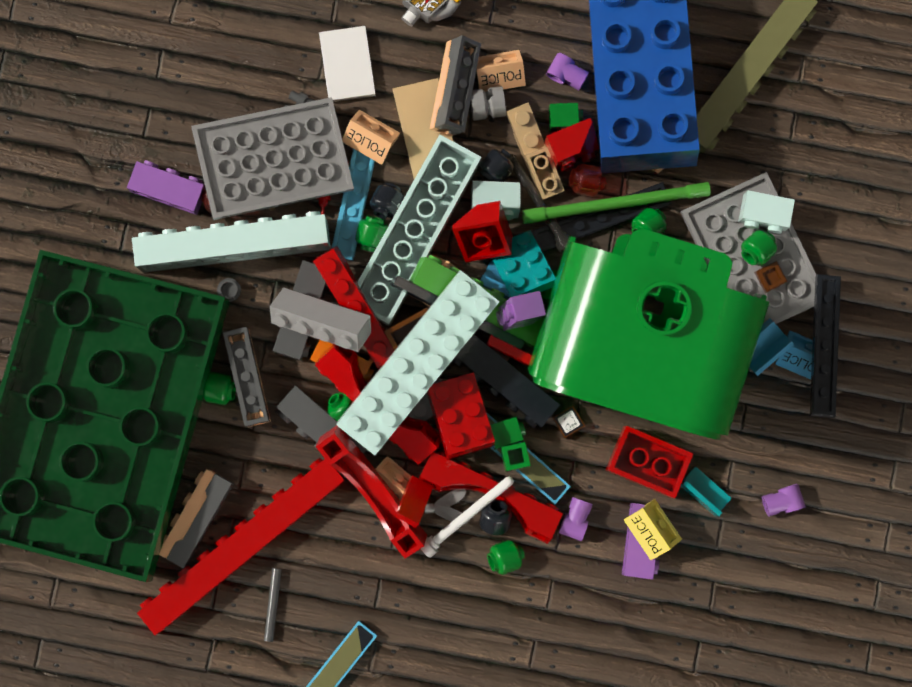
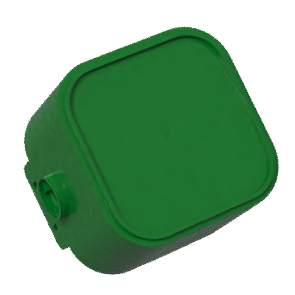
M638 229L631 235L623 234L619 236L612 253L575 243L576 238L569 237L546 308V315L543 318L528 367L529 374L532 376L534 383L568 396L703 437L720 440L721 435L728 436L770 302L766 301L767 296L762 294L751 296L726 288L732 268V261L725 253L653 231ZM704 257L710 259L708 267ZM647 296L655 297L656 301L664 303L661 315L644 310V302Z

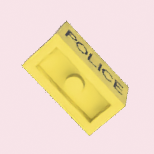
M655 499L624 519L650 560L669 551L682 540Z

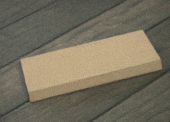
M438 78L392 88L414 179L440 134L430 130L439 84ZM440 134V135H442V136L448 138L449 140L453 141L452 136H451V137H448V136H445V135H443V134Z

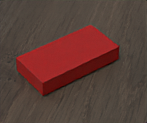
M492 335L490 336L486 344L490 348L526 366L530 364L531 354Z
M412 475L394 517L416 528L421 521L433 486Z

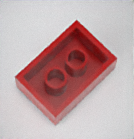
M474 372L435 383L429 388L426 393L447 460L494 445L495 439Z
M626 425L622 428L605 471L674 499L677 496L693 453Z

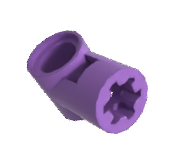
M557 53L546 72V75L559 84L567 83L578 91L589 74L588 71L576 66L574 60L562 53Z
M799 484L778 489V493L775 494L771 493L762 496V503L768 517L779 514L782 511L788 513L806 507Z
M572 497L569 512L565 513L559 534L582 541L588 526L586 519L590 514L593 504Z

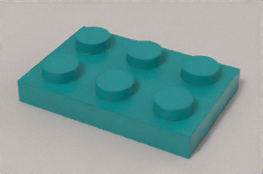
M531 230L512 237L511 255L491 258L510 298L536 291L542 292L554 286L556 278Z

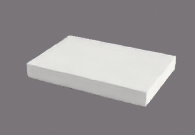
M360 26L319 32L328 98L332 97L333 102L376 96L366 27Z

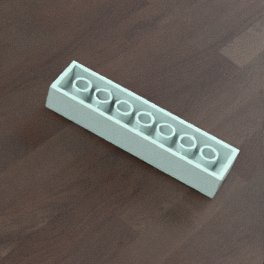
M440 134L357 282L378 320L388 326H391L408 295L390 285L393 277L400 276L409 281L420 258L429 257L481 162V156Z
M319 211L308 212L305 217L297 218L295 214L284 215L281 220H272V217L259 218L256 223L240 220L235 221L234 225L225 226L224 223L211 224L210 228L201 229L200 226H191L182 232H177V229H166L162 231V234L153 235V232H142L138 234V237L132 238L135 267L143 273L331 249L328 221L325 214L320 215Z
M460 270L345 411L336 425L373 455H376L497 306L499 301Z

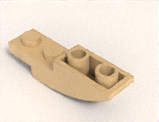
M529 102L506 111L517 145L542 200L565 191Z

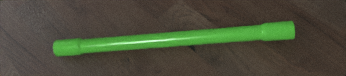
M704 182L679 188L547 208L522 210L524 224L586 213L685 198L710 196L711 191L709 183Z

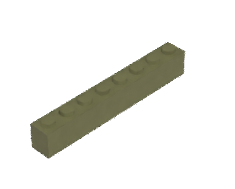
M784 0L697 114L700 152L704 153L707 148L712 151L720 140L716 137L721 130L727 131L734 121L731 119L735 111L740 114L748 103L744 100L749 93L754 95L761 86V83L758 82L763 75L768 77L774 69L775 65L772 62L775 58L779 57L781 59L789 49L786 45L790 39L795 41L803 29L800 25L804 20L809 22L817 11L814 7L818 3L817 0Z

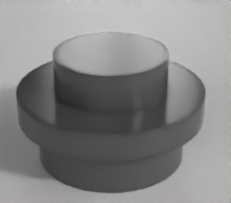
M224 279L217 287L218 296L225 297L230 302H233L239 298L241 286L234 279Z

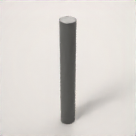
M272 568L264 634V641L268 642L274 641L282 571L279 568Z

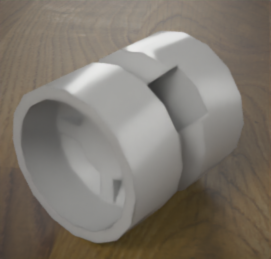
M502 86L490 87L487 92L483 89L472 90L470 105L473 121L484 120L488 115H491L492 118L506 117Z

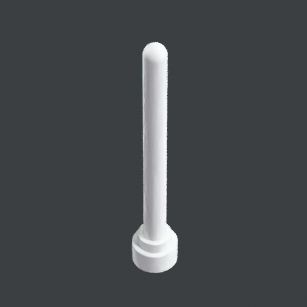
M508 476L434 537L432 535L427 537L424 547L421 548L424 554L429 558L438 552L440 543L514 483L513 478Z

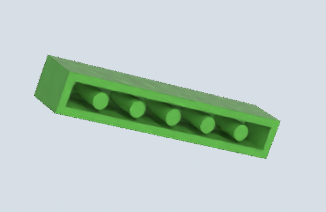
M429 255L428 258H420L409 281L439 296L460 270L453 266H450L448 269L441 265L442 261ZM471 277L473 281L499 301L485 321L503 330V326L498 324L496 312L499 311L498 307L507 301V299L503 298L505 294L494 288L490 291L483 287L484 283ZM544 317L532 325L506 330V332L524 340V344L534 348Z

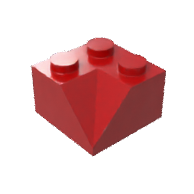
M591 118L547 135L544 142L549 149L556 170L560 169L561 172L573 168L574 163L582 160L583 163L595 159V154H598L600 149Z
M500 201L478 204L452 225V230L465 262L512 254V232Z

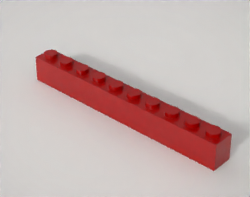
M318 458L309 466L311 470L306 475L300 473L290 481L293 485L286 491L283 488L272 496L273 502L268 506L265 504L259 506L253 512L255 516L251 520L247 521L244 519L234 527L236 530L234 534L230 537L226 534L215 543L218 546L212 552L206 550L197 557L198 563L191 568L188 565L178 573L180 577L173 584L171 581H168L159 589L161 593L153 599L150 596L140 604L142 609L137 612L139 617L155 636L160 634L346 481L339 471L330 466L326 459Z

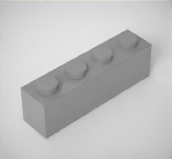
M283 288L270 305L272 324L341 346L345 349L359 352L371 334L370 315L287 288Z

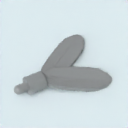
M466 490L450 491L435 503L427 504L424 513L435 512L440 517L452 522L462 512L450 508V506L463 499Z

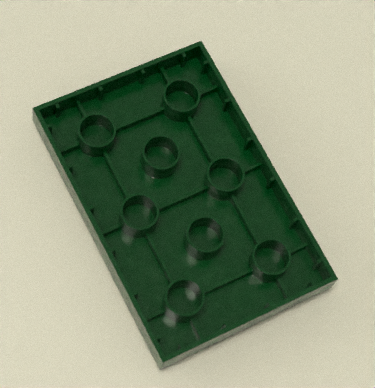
M39 250L0 385V543L142 582H152L204 397L205 385L212 368L230 303L227 298Z

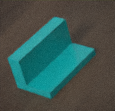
M696 466L693 467L681 483V487L714 516H720L722 514L721 510L732 499Z

